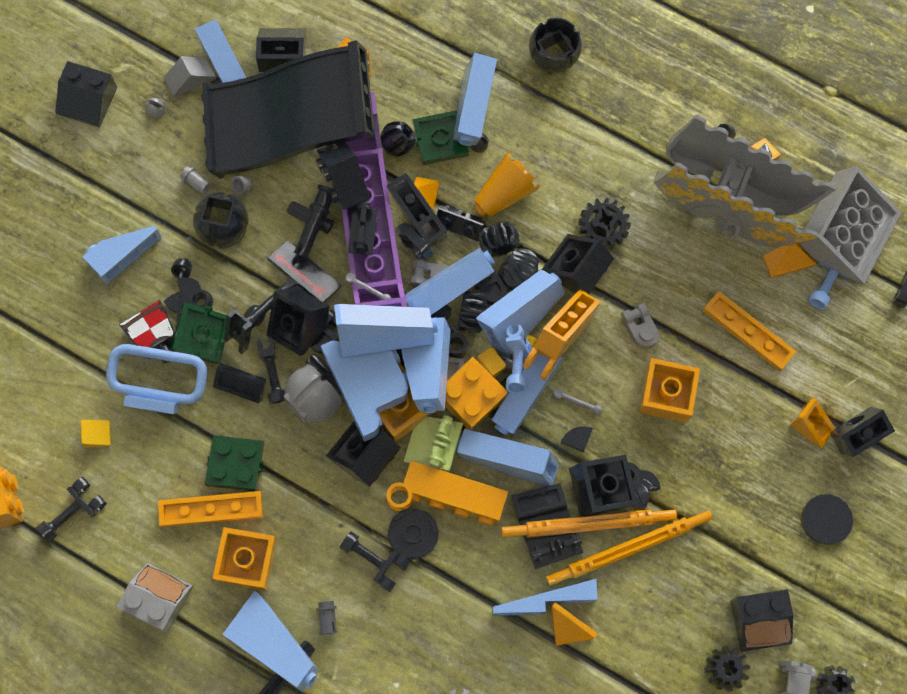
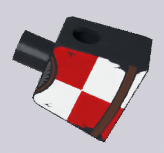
M160 300L119 324L127 337L136 346L166 351L171 350L175 331L167 311ZM161 360L164 364L170 362V361Z

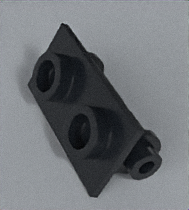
M361 202L360 206L353 207L348 253L373 255L378 209L371 208L368 202Z
M448 204L446 206L441 205L438 208L437 217L446 230L479 242L478 234L484 229L486 221L482 220L483 217L466 213L465 217L461 216V210L453 208Z

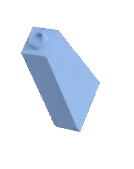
M474 53L464 70L453 140L459 141L462 145H476L481 138L497 62L496 58Z
M478 248L405 294L406 302L409 307L429 308L430 315H432L493 273L494 270L491 265L495 262L488 251L483 253Z
M543 270L538 271L476 318L492 347L510 356L512 352L506 343V338L508 337L506 329L508 326L511 325L513 334H516L519 331L518 324H520L525 332L524 340L563 297L565 292L561 285L562 281L556 274H548Z
M334 305L342 357L434 344L433 333H438L436 318H431L429 308Z
M445 317L436 318L438 333H433L434 344L401 349L413 401L420 412L434 413L445 410L450 328Z
M538 354L528 370H523L522 376H525L527 379L526 391L520 394L509 392L492 421L497 423L495 425L497 430L505 435L509 432L512 434L516 433L565 360L564 358L560 357L554 369L545 381L540 376L549 359L543 355Z
M464 429L463 435L459 437L456 448L457 453L463 460L545 487L554 484L559 464L550 450Z
M254 591L223 635L304 692L306 688H310L316 681L318 668L267 601Z

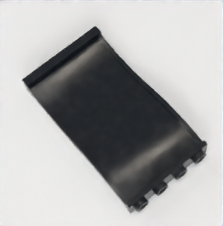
M357 40L348 42V46L319 51L293 59L247 78L212 85L207 82L202 83L203 93L201 94V99L204 104L203 123L206 134L204 143L207 150L205 163L208 172L220 179L224 178V175L244 172L275 164L320 147L364 139L365 141L375 139L367 50Z

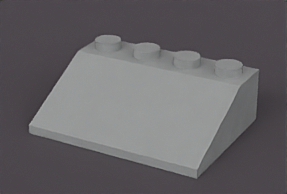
M856 165L835 173L830 183L837 187L836 191L819 202L805 229L819 233V238L800 242L799 244L814 259L859 284H865L901 211Z

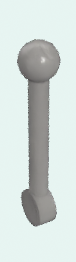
M353 273L346 275L347 283H355L381 298V300L391 299L389 294H382L356 279Z
M561 388L554 390V397L556 399H567L593 410L594 414L597 415L602 413L600 405L594 406L567 395Z

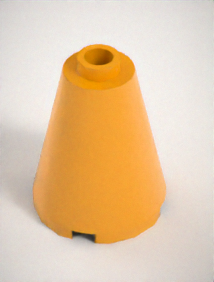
M510 153L504 155L474 199L476 205L473 208L481 217L486 215L490 218L540 188L539 184L535 186L532 184L535 178L518 159L514 161L509 159L512 155Z

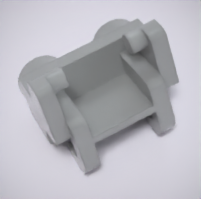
M781 661L782 672H789L786 692L779 694H809L810 683L816 677V671L813 666L793 661Z

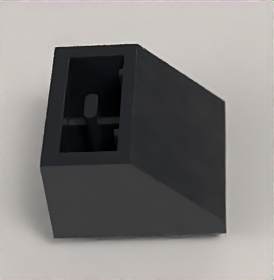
M306 28L259 29L256 39V62L259 72H265L306 55Z

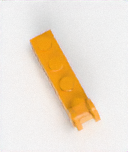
M579 290L543 328L534 348L527 356L523 368L528 370L538 354L543 355L549 359L540 376L545 381L554 369L558 359L590 324L601 301Z
M411 460L404 483L392 484L388 488L386 496L388 506L395 512L409 509L412 502L419 503L420 500L429 502V506L441 511L444 508L454 510L453 514L462 518L472 516L478 518L479 523L492 526L493 523L497 525L499 523L508 491ZM397 491H403L408 496V499L402 504H396L391 500V496Z

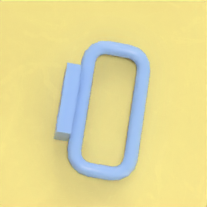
M122 344L112 350L108 358L106 381L109 387L115 392L126 395L123 406L169 414L179 412L180 404H193L199 401L205 391L207 367L197 356L130 344ZM123 354L193 365L197 369L195 389L191 394H181L121 384L116 378L119 357Z

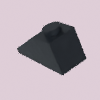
M407 173L386 186L409 225L427 243L430 249L447 238L448 231Z

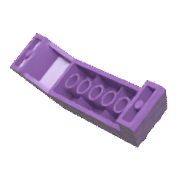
M371 92L375 139L370 141L360 139L347 141L346 143L356 156L370 199L364 202L370 203L371 208L378 209L373 255L348 253L350 272L355 275L356 279L382 294H389L391 299L381 300V298L353 283L355 305L407 307L389 193L386 187L387 180L375 94ZM360 203L347 209H342L347 250L349 247L353 207L360 206Z

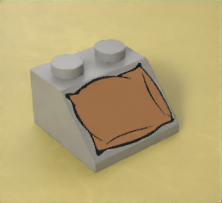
M147 563L129 583L117 608L169 633L193 585Z

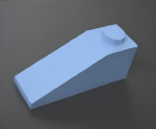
M155 226L102 240L97 245L90 246L82 257L87 265L107 285L162 237Z

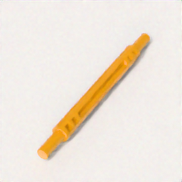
M640 510L526 522L525 525L501 527V536L504 538L526 535L529 538L652 525L653 522L676 520L677 513L676 510L655 512Z
M708 510L688 519L685 517L671 524L664 525L644 535L568 565V568L546 576V581L549 586H552L571 577L576 579L613 562L681 536L684 533L691 532V528L713 520L712 514Z

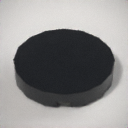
M820 494L810 499L803 507L801 523L806 535L814 542L834 545L846 539L850 534L853 526V515L848 504L840 497L831 494Z
M409 508L400 511L393 517L388 529V539L390 546L398 554L406 559L417 560L426 557L433 551L438 542L439 530L436 521L428 512L417 508Z

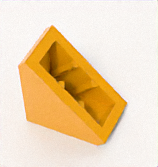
M814 398L803 406L790 424L792 428L820 448L831 437L829 432L835 429L817 399Z

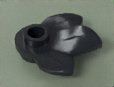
M188 277L178 278L180 292L164 300L165 305L171 311L178 313L176 322H178L181 306L184 302L199 306L197 302L204 299L205 304L199 307L213 306L211 294L206 290H202L198 281Z
M628 462L629 469L633 473L632 481L638 502L633 507L638 510H645L649 502V492L659 490L660 483L652 472L640 470L637 465Z

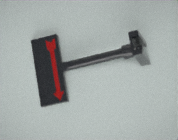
M286 241L268 257L270 263L290 278L278 290L300 286L308 294L325 302L341 288L339 282L311 259L293 253L296 247L289 241ZM274 293L249 316H242L235 309H232L227 314L224 340L226 342L231 338L239 343L238 352L240 354L249 349L251 331L255 327V323L271 309Z

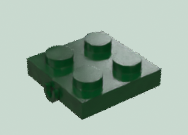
M458 110L412 119L416 136V147L419 148L423 165L469 156L468 146L453 140Z
M184 302L181 306L170 351L194 355L203 361L219 364L225 346L224 332L227 315L212 311L213 308L210 306L199 307Z
M213 435L210 456H208V463H206L208 468L205 485L208 487L257 491L259 473L263 471L264 465L261 462L264 441Z

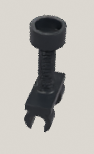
M268 336L270 346L267 349H263L259 338L257 347L261 352L259 355L262 362L267 364L266 369H268L267 373L270 376L269 381L272 389L267 394L269 403L276 404L285 402V390L280 387L277 368H275L276 363L274 360L278 359L275 351L276 347L272 338Z
M84 477L79 478L71 487L66 489L74 497V503L70 504L66 510L64 509L52 522L43 521L36 527L38 532L49 543L57 537V528L61 524L63 525L67 519L69 520V517L71 518L73 514H76L79 509L83 508L91 517H94L97 512L106 506L107 503L100 495L94 497L88 505L82 500L79 495L91 486Z
M350 531L339 548L347 554L353 551L376 566L380 571L373 581L391 592L396 583L384 576L391 563L405 571L410 561L394 550L387 560H383L371 550L362 546L358 541L359 536Z

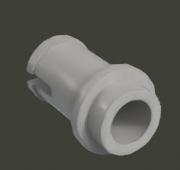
M185 167L179 176L182 179V183H188L203 195L211 187V182L199 175L194 167Z

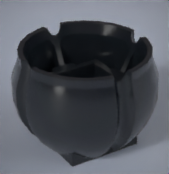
M549 18L545 24L539 23L532 32L529 41L531 58L535 60V64L539 68L547 71L549 74L564 72L566 68H571L578 61L582 51V40L579 31L576 32L575 25L563 18ZM557 43L564 54L555 59L550 58L545 49Z
M217 192L205 196L195 208L196 213L193 215V226L202 241L212 247L214 244H217L219 248H228L236 245L245 236L246 227L249 223L248 212L245 205L238 198L231 194L225 196L223 192ZM212 207L230 210L226 224L208 221Z

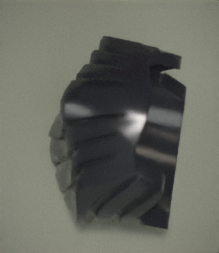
M517 249L503 261L498 270V276L504 285L514 290L538 272L539 259L528 249Z

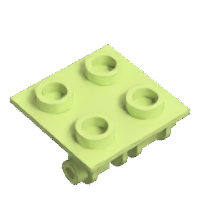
M426 416L413 429L404 462L410 463L412 460L436 469L450 471L463 423L452 421L453 418L449 416H443L442 419Z

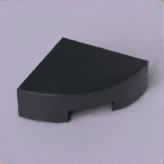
M587 426L573 428L564 435L560 444L584 452L593 428Z

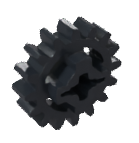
M597 198L595 199L594 206L591 203H587L586 210L582 209L580 214L582 218H579L578 225L582 226L579 233L586 234L585 237L600 240L604 246L608 245L610 249H613L615 242L621 245L623 238H627L629 234L627 230L630 229L631 223L626 221L629 220L630 214H623L625 206L618 208V201L616 200L610 204L608 198H605L604 203H601ZM595 213V219L589 222V218ZM620 226V230L614 235V229Z

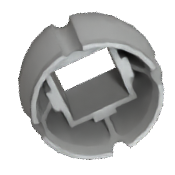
M309 364L297 369L290 376L284 395L286 404L305 424L308 422H320L330 418L342 403L341 397L327 380L322 381V375Z

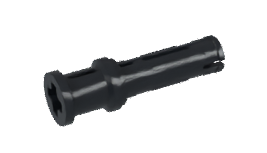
M318 184L317 189L319 191L314 202L310 203L309 210L311 212L293 252L307 259L324 217L330 215L329 208L333 201L329 192L331 188Z

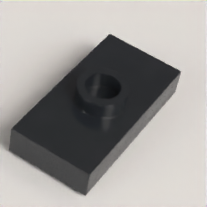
M220 363L216 369L213 387L259 404L263 397L267 379Z
M561 483L511 495L518 522L567 509Z

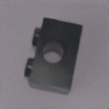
M869 407L829 433L841 454L855 457L895 432L883 409Z

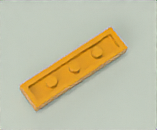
M720 291L716 293L703 309L705 314L779 372L797 352Z
M255 491L158 500L159 526L170 527L263 518L262 492Z

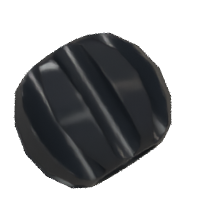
M393 121L386 124L381 131L382 147L390 155H405L412 150L415 144L414 132L406 122Z
M833 665L824 668L825 674L819 672L816 678L821 684L820 687H816L817 693L854 694L856 690L851 687V683H856L854 676L847 677L848 670L842 666H838L837 669ZM833 681L839 684V689L832 686Z

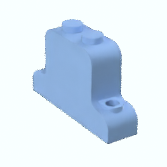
M330 341L321 345L323 356L364 442L374 438L379 432V427L383 425L379 413L403 403L408 397L407 372H401L398 363L401 361L397 351L389 350L342 357L340 342Z

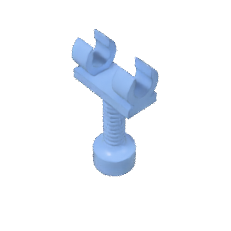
M819 262L820 265L829 269V272L819 291H813L808 302L817 309L825 310L830 302L828 293L837 275L839 274L846 279L849 278Z
M518 324L519 331L516 334H513L511 325L506 329L508 336L506 343L513 354L512 375L506 379V390L514 394L526 391L527 379L525 376H522L523 359H526L532 350L529 340L526 338V344L523 340L525 332L520 324Z

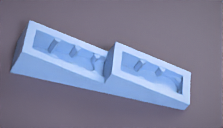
M216 19L195 28L197 38L216 70L221 83L246 78Z
M596 579L494 606L492 608V616L542 615L546 612V604H554L555 602L557 604L594 603L598 600Z

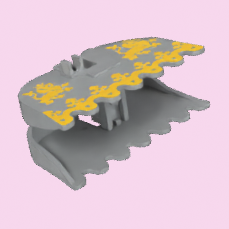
M695 115L669 140L666 156L675 165L665 172L657 171L653 182L667 198L687 210V213L703 219H710L717 215L715 227L721 229L720 233L724 234L729 230L732 232L730 236L732 239L740 236L748 241L770 247L790 246L819 238V233L809 229L796 228L797 223L787 218L779 219L774 215H794L806 210L836 191L837 187L834 184L816 182L813 180L814 175L807 171H794L792 163L786 160L775 161L771 159L772 154L767 150L751 149L749 141L743 138L732 139L728 137V131L722 127H708L706 119L699 115ZM714 169L723 171L718 186H713L709 183Z

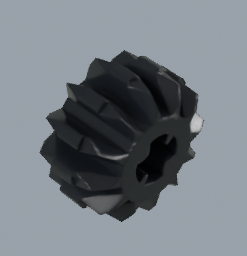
M499 221L497 224H491V226L485 227L478 234L481 250L483 253L488 251L491 257L507 255L509 252H514L515 248L520 245L519 232L515 225L508 221L504 223Z
M466 291L463 294L458 325L460 330L469 333H480L482 331L476 318L486 310V294L478 291Z
M723 646L721 652L718 649H714L712 651L714 658H706V662L711 664L712 667L704 669L705 673L712 672L713 674L708 679L709 683L718 680L716 689L721 690L725 685L727 692L733 691V685L738 689L742 688L741 680L747 681L749 679V676L743 673V671L750 669V665L742 664V661L747 658L746 655L737 657L738 648H733L730 652L728 646ZM729 663V669L732 670V673L725 674L726 669L722 666Z

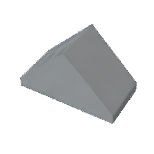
M181 56L164 76V79L175 98L202 86V83H209L215 80L216 76L206 58Z

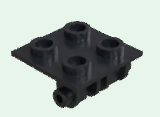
M568 509L519 521V525H525L526 522L571 517ZM577 533L529 538L523 535L535 570L583 554L582 540Z

